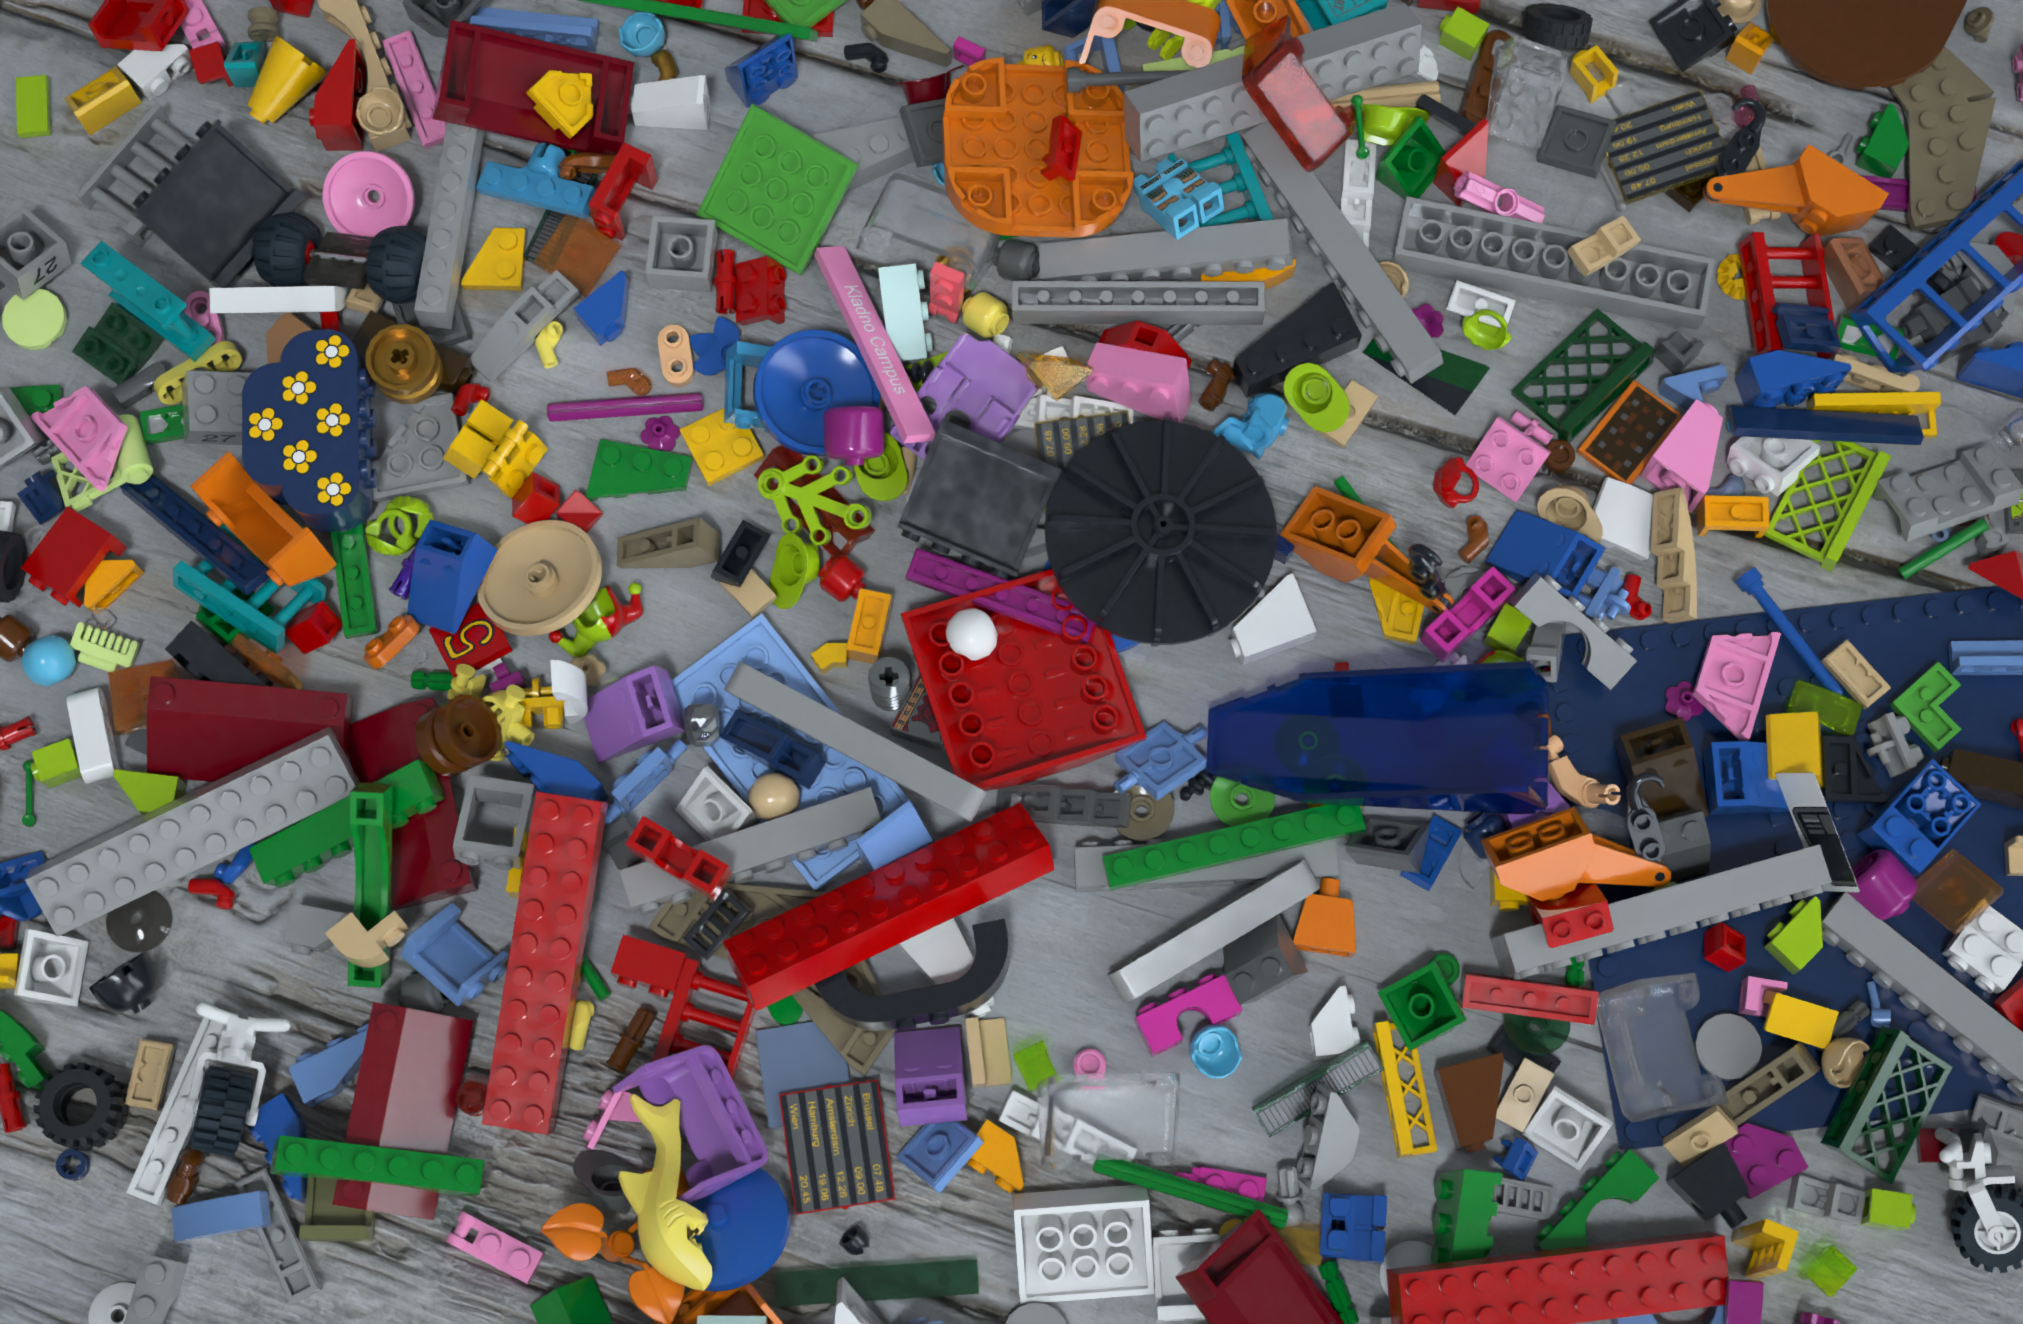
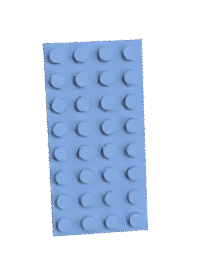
M760 614L671 680L683 721L685 708L688 705H714L719 710L721 734L737 709L787 734L792 740L819 753L826 763L811 788L807 789L795 782L800 795L798 807L794 812L871 787L881 819L883 820L909 800L896 782L723 690L740 661L841 714L763 614ZM708 732L701 734V736H709ZM721 738L711 747H702L747 805L748 790L755 780L764 774L777 773ZM757 818L761 823L767 822L764 819ZM856 840L847 842L848 847L840 851L829 852V849L817 852V857L810 861L798 863L796 859L791 862L813 891H819L857 862L860 856Z

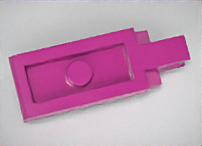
M1192 1167L1191 1174L1174 1172L1173 1174L1174 1176L1264 1202L1267 1178L1205 1167Z

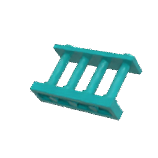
M1238 132L1226 135L1225 145L1221 152L1187 163L1188 167L1193 168L1197 173L1223 164L1231 165L1235 174L1232 176L1233 179L1218 183L1222 189V195L1233 191L1242 192L1246 201L1244 206L1218 214L1203 224L1199 222V227L1226 225L1245 218L1253 219L1254 222L1274 220ZM1174 153L1168 155L1170 161L1174 163L1177 161Z
M102 240L80 263L85 269L113 289L108 295L115 303L192 361L196 362L216 340L209 331L182 312L187 306L184 301Z
M224 524L219 527L220 530L265 565ZM182 560L173 567V587L275 654L285 646V628L283 626L308 601L315 604L321 600L325 602L326 587L318 578L310 579L289 587L297 595L274 618H268L257 609L279 588L271 578L248 601H242L231 593L236 586L226 579L221 584L215 583L206 577L213 567L204 560L196 567H191Z

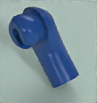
M252 843L239 849L229 865L225 862L219 863L214 871L215 878L222 880L223 884L233 883L252 862L253 858L249 848L255 844Z

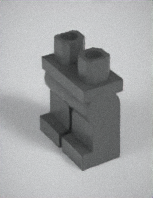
M1967 277L1955 287L1939 296L1961 315L1982 294L1971 278ZM1928 301L1918 306L1900 328L1904 329V336L1909 340L1920 335L1925 342L1920 347H1926L1952 321L1931 301ZM1993 311L1988 312L1982 317V323L1976 329L1966 332L1959 338L1961 340L1959 345L1950 351L1944 352L1938 358V363L1941 364L1949 358L1992 338L2003 326Z

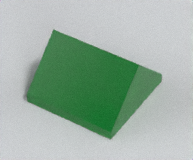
M1421 116L1415 117L1382 158L1375 178L1404 200H1406L1407 196L1418 199L1434 181L1440 159L1446 154Z
M1436 961L1377 992L1408 1051H1412L1449 1033L1467 1021Z
M592 1275L556 1288L530 1305L538 1324H614Z

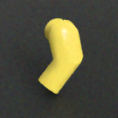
M551 321L545 326L535 340L537 351L545 369L552 368L559 363L554 348L561 338L563 326L557 321Z
M578 1000L575 1003L568 1046L574 1050L584 1049L590 1018L594 1014V1005L588 1000Z

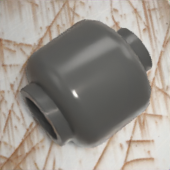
M1010 239L1005 241L1001 248L995 250L993 265L997 266L998 275L1005 280L1030 281L1040 271L1039 253L1031 243Z
M421 974L406 977L402 983L401 990L397 994L400 1007L436 1014L442 1012L446 1003L449 1002V998Z

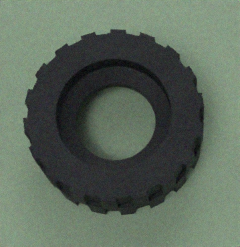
M1553 3L1531 4V6L1526 7L1521 32L1522 36H1525L1526 39L1544 46L1565 49L1580 48L1586 46L1589 42L1593 17L1583 10Z
M1 530L0 602L10 603L19 595L20 589L23 586L26 572L21 569V566L28 559V551L25 544L26 541L22 538L21 534Z

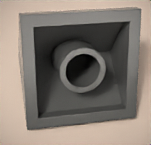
M1366 815L1364 818L1365 832L1353 834L1346 844V852L1357 864L1420 874L1429 834V824Z

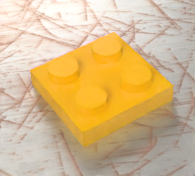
M724 408L679 429L708 487L765 459L750 429H739L734 424L724 423Z

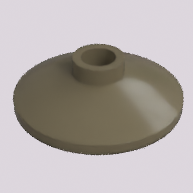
M1136 784L1124 792L1132 796L1128 828H1116L1120 834L1131 840L1146 841L1161 836L1169 828L1174 816V802L1170 792L1158 801L1143 787ZM1144 807L1148 813L1144 817H1139L1135 813L1136 809Z

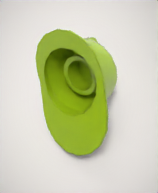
M1375 104L1361 105L1364 141L1376 145L1393 146L1416 116H1421L1425 123L1430 119L1429 113L1418 108L1387 107Z
M1313 363L1299 364L1290 370L1285 378L1284 393L1289 404L1311 428L1323 433L1332 432L1342 427L1348 419L1350 411L1349 398L1328 371L1320 365Z
M884 432V453L878 458L864 459V465L853 466L862 492L872 499L890 501L898 498L905 491L908 477L901 449L897 441L886 432Z
M787 533L782 536L776 549L769 588L777 597L773 604L779 609L787 610L793 607L799 600L804 586L813 582L820 571L818 546L813 543H803L802 539L796 534Z

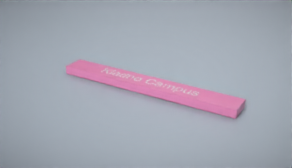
M845 246L817 247L814 257L903 442L933 441L936 433Z

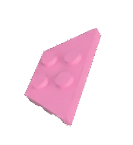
M84 386L73 392L70 397H63L54 402V408L45 413L37 411L30 418L96 489L104 492L128 426L93 389Z
M1771 632L1768 636H1752V633L1739 634L1737 636L1713 635L1708 642L1692 695L1740 741H1748L1750 739L1781 633Z

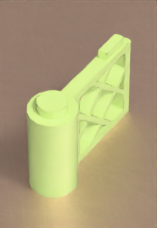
M129 414L118 415L128 428L112 471L114 477L109 479L104 492L96 489L85 477H82V473L76 467H74L72 473L65 472L63 464L70 460L62 452L51 458L54 470L57 473L56 477L65 507L68 506L74 511L79 512L93 505V499L126 482L141 484L151 477L153 467L139 422L135 416ZM77 481L85 483L86 485L82 493L72 497V491Z

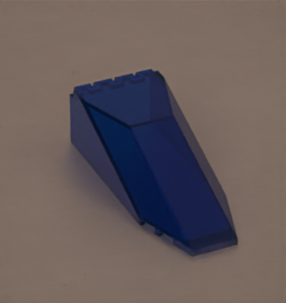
M1530 661L1299 674V678L1280 686L1273 684L1268 686L1267 691L1249 698L1242 696L1209 709L1206 772L1209 775L1302 803L1498 814H1536V811L1546 810L1548 806V783L1536 782V778L1548 777V750H1536L1537 746L1548 745V718H1537V715L1548 714L1547 681Z

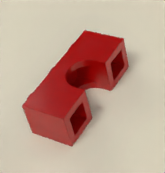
M642 816L626 842V846L631 853L714 901L732 874L729 865L701 849L698 851L677 839L672 832Z

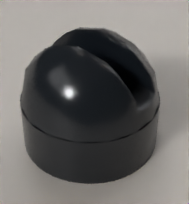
M854 1225L843 1234L840 1239V1245L851 1255H860L864 1253L862 1250L863 1246L869 1247V1237L859 1225Z

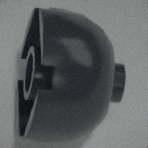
M145 952L123 963L108 976H103L89 987L95 999L104 1008L117 1013L132 1010L136 1014L152 1003L149 997L157 990L159 976L154 962L148 953Z

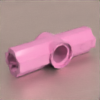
M1464 171L1457 178L1454 186L1455 197L1482 209L1483 212L1542 224L1545 217L1544 207L1517 195L1513 189L1500 187L1469 171ZM1499 196L1501 197L1502 201L1500 207H1498L1497 204Z

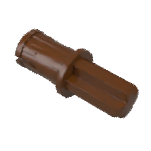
M644 1008L637 1010L624 1034H619L621 1039L610 1058L606 1061V1064L622 1073L626 1072V1068L637 1049H642L643 1047L641 1042L655 1020L653 1013Z

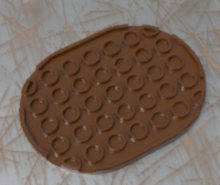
M1766 0V9L1770 23L1769 28L1777 45L1782 46L1796 66L1823 82L1843 88L1863 90L1864 87H1892L1904 83L1906 79L1920 72H1924L1942 52L1968 0Z

